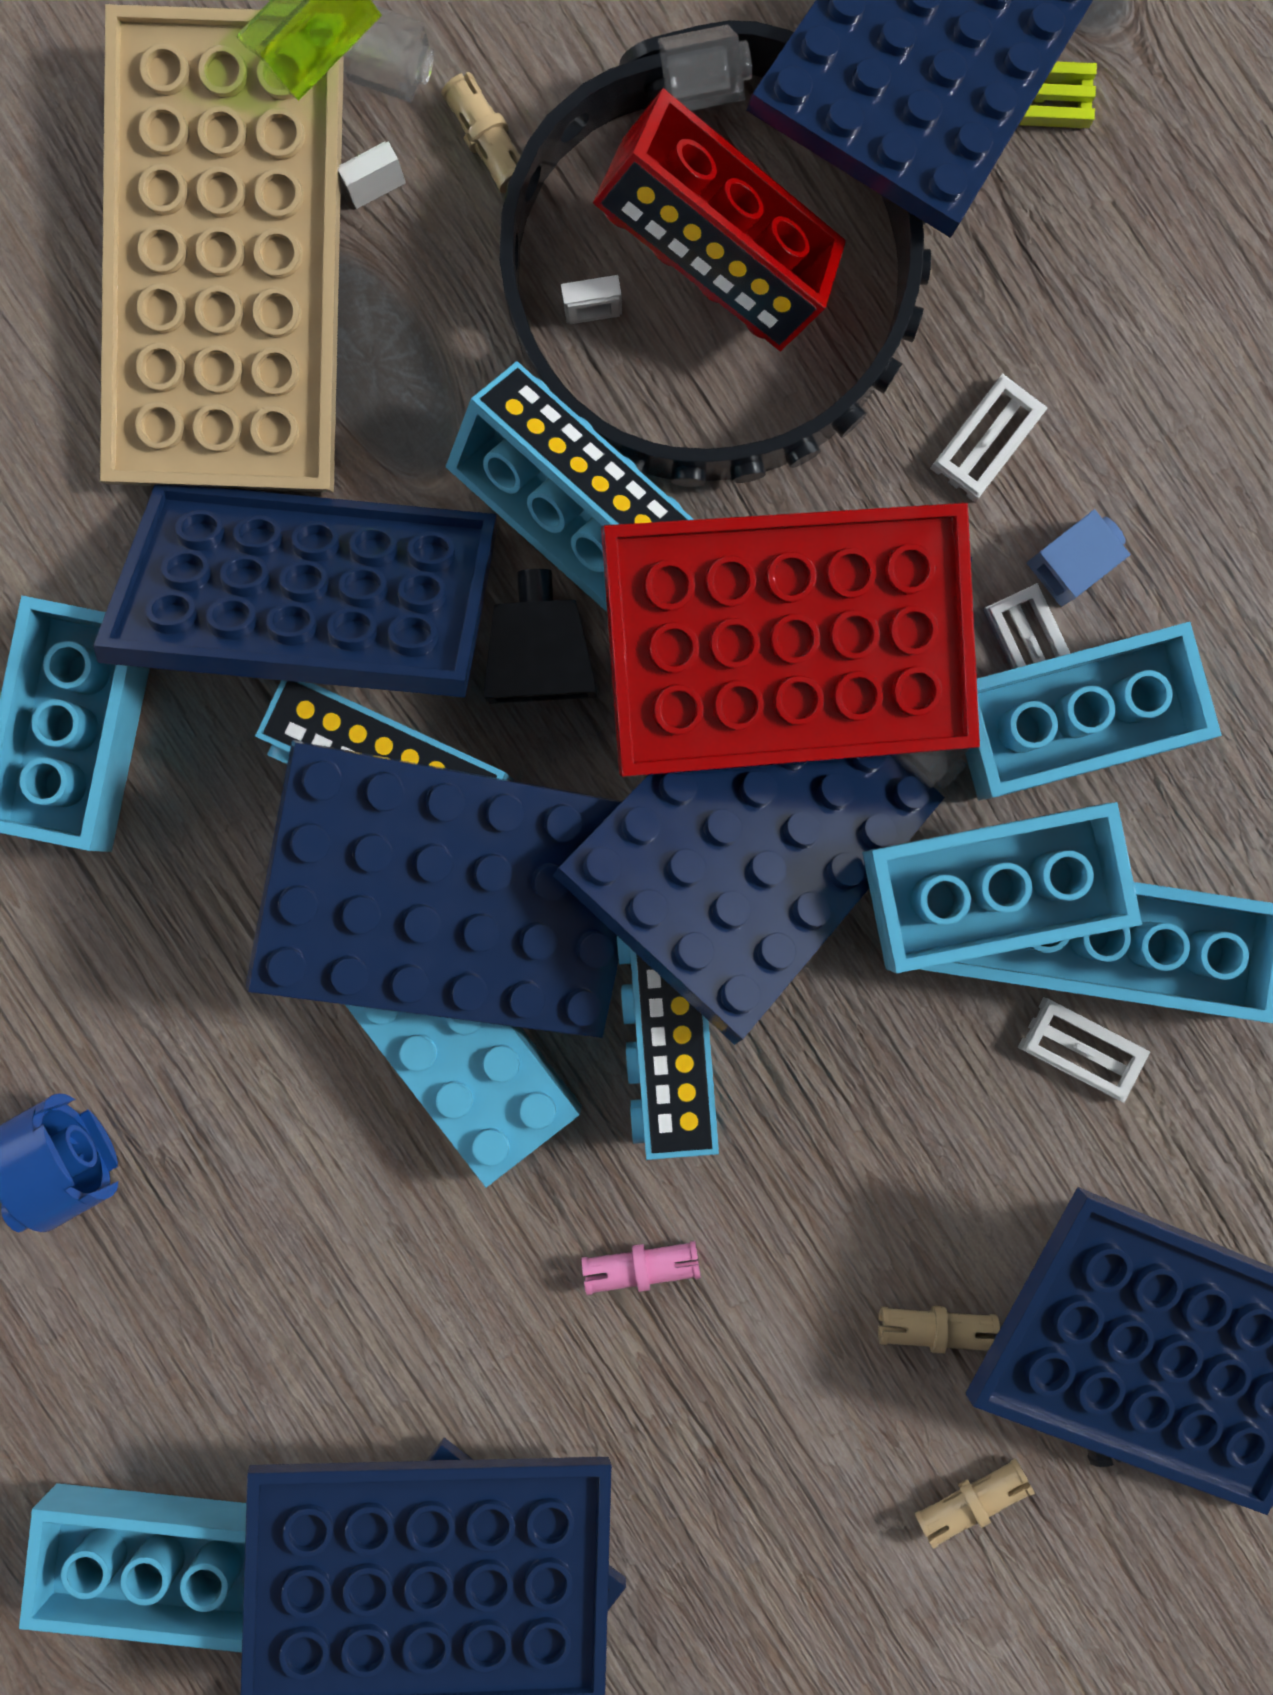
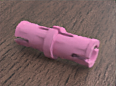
M695 1241L645 1250L644 1244L632 1246L633 1252L592 1258L582 1257L583 1276H586V1281H584L586 1295L635 1286L638 1287V1292L650 1290V1284L701 1278L699 1263L696 1260L698 1256ZM607 1273V1274H601V1275L588 1276V1275H593V1274Z

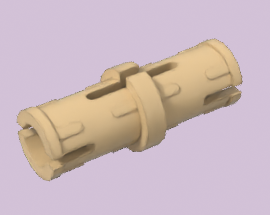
M466 72L464 76L462 73L451 78L442 88V97L462 125L461 127L466 133L464 141L469 150L473 153H478L491 173L499 191L506 193L507 186L521 155L517 152L507 134L509 129L507 122L500 113H495L488 104L473 74L470 72Z
M932 1306L930 1311L880 1307L878 1318L879 1321H883V1326L878 1325L880 1345L930 1347L932 1353L945 1354L947 1348L988 1351L995 1339L992 1333L998 1334L1000 1330L999 1319L996 1314L947 1313V1309L943 1306Z
M1015 1458L1010 1463L971 1484L968 1479L958 1484L960 1490L921 1511L915 1512V1516L934 1549L939 1544L978 1523L981 1528L991 1523L989 1517L1027 1496L1034 1495L1035 1492Z

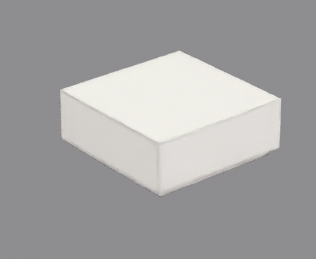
M389 141L369 149L338 167L341 179L356 209L406 183L398 158Z
M618 275L561 284L566 323L576 324L620 317L622 314V296Z

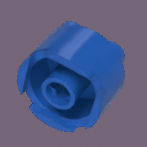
M54 1094L0 1125L1 1213L5 1223L18 1233L28 1228L37 1232H49L110 1198L117 1191L119 1181L110 1184V1171L118 1167L117 1155L106 1130L89 1109L79 1114L67 1105L76 1100L67 1094Z

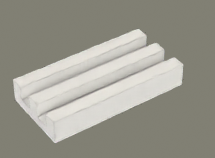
M1002 373L930 469L938 475L940 473L950 479L948 483L956 489L958 487L962 488L967 492L966 496L973 502H976L1047 410V407ZM1004 392L1012 399L961 466L957 467L950 460L998 397ZM1022 406L1030 413L977 481L968 475L1019 407Z
M1038 583L983 609L1011 669L1026 666L1002 615V612L1007 610L1011 614L1033 663L1046 660L1020 604L1028 600L1055 657L1071 654Z
M1043 997L1039 1005L1041 1009L1037 1017H1033L1028 1026L1030 1030L1026 1038H1022L1018 1048L1124 1103L1150 1051ZM1053 1015L1131 1055L1132 1058L1128 1066L1050 1026L1049 1023ZM1045 1036L1122 1077L1116 1086L1039 1046V1042Z

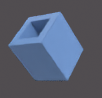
M1094 509L1030 559L1027 565L1062 607L1078 597L1131 554L1124 547L1125 537L1116 523L1108 517L1102 518Z

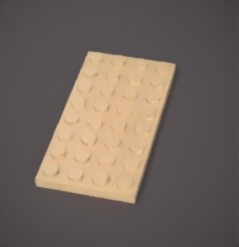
M105 4L101 482L114 485L154 486L156 484L225 489L334 493L341 176L338 167L341 165L344 65V20L341 13Z

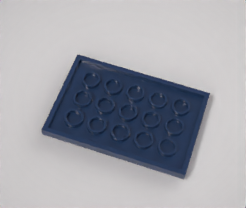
M816 0L753 92L746 111L951 238L1093 0Z
M155 484L93 645L97 661L103 664L465 697L497 533V514L204 486Z
M292 740L245 987L248 992L603 1038L619 962L617 935L552 875L623 801Z
M899 754L649 774L566 859L552 876L735 1045L745 1038L869 889L862 852L908 842L945 797Z
M1077 1187L965 1394L975 1408L1268 1515L1273 1506V1267Z
M609 1457L249 1465L247 1473L240 1695H605L612 1469Z

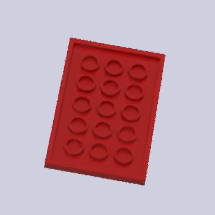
M968 503L617 524L601 527L620 776L980 747Z

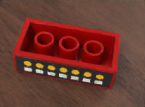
M662 88L623 137L593 200V204L603 211L614 225L626 229L650 248L662 263L674 267L698 286L709 300L722 305L745 323L752 334L765 339L780 352L826 308L846 240L664 88Z

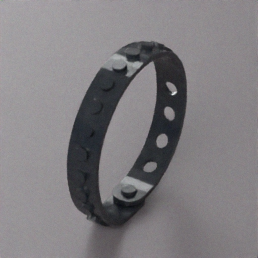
M728 20L709 23L646 39L627 50L621 57L619 66L610 68L580 85L546 115L528 140L509 181L501 213L499 260L504 293L513 329L529 372L534 377L542 380L550 391L579 417L588 421L602 438L621 455L629 458L645 476L651 475L670 479L673 484L679 486L695 487L705 485L706 481L732 479L733 483L755 481L763 478L766 475V471L781 467L787 463L790 468H794L808 462L821 452L819 446L829 440L834 434L838 433L843 438L850 433L867 415L862 406L870 398L873 391L876 389L884 394L900 370L903 363L893 358L901 340L914 341L924 308L916 306L915 302L920 285H927L930 277L931 250L924 249L923 225L926 223L882 196L889 215L898 260L897 298L894 316L886 341L871 366L858 382L830 408L814 419L784 434L763 441L709 449L673 447L653 443L623 432L602 420L578 401L551 369L530 330L519 293L520 246L527 218L544 181L560 159L592 131L618 117L647 108L662 88L676 99H679L695 89L704 76L739 73L764 77L794 32L757 21Z

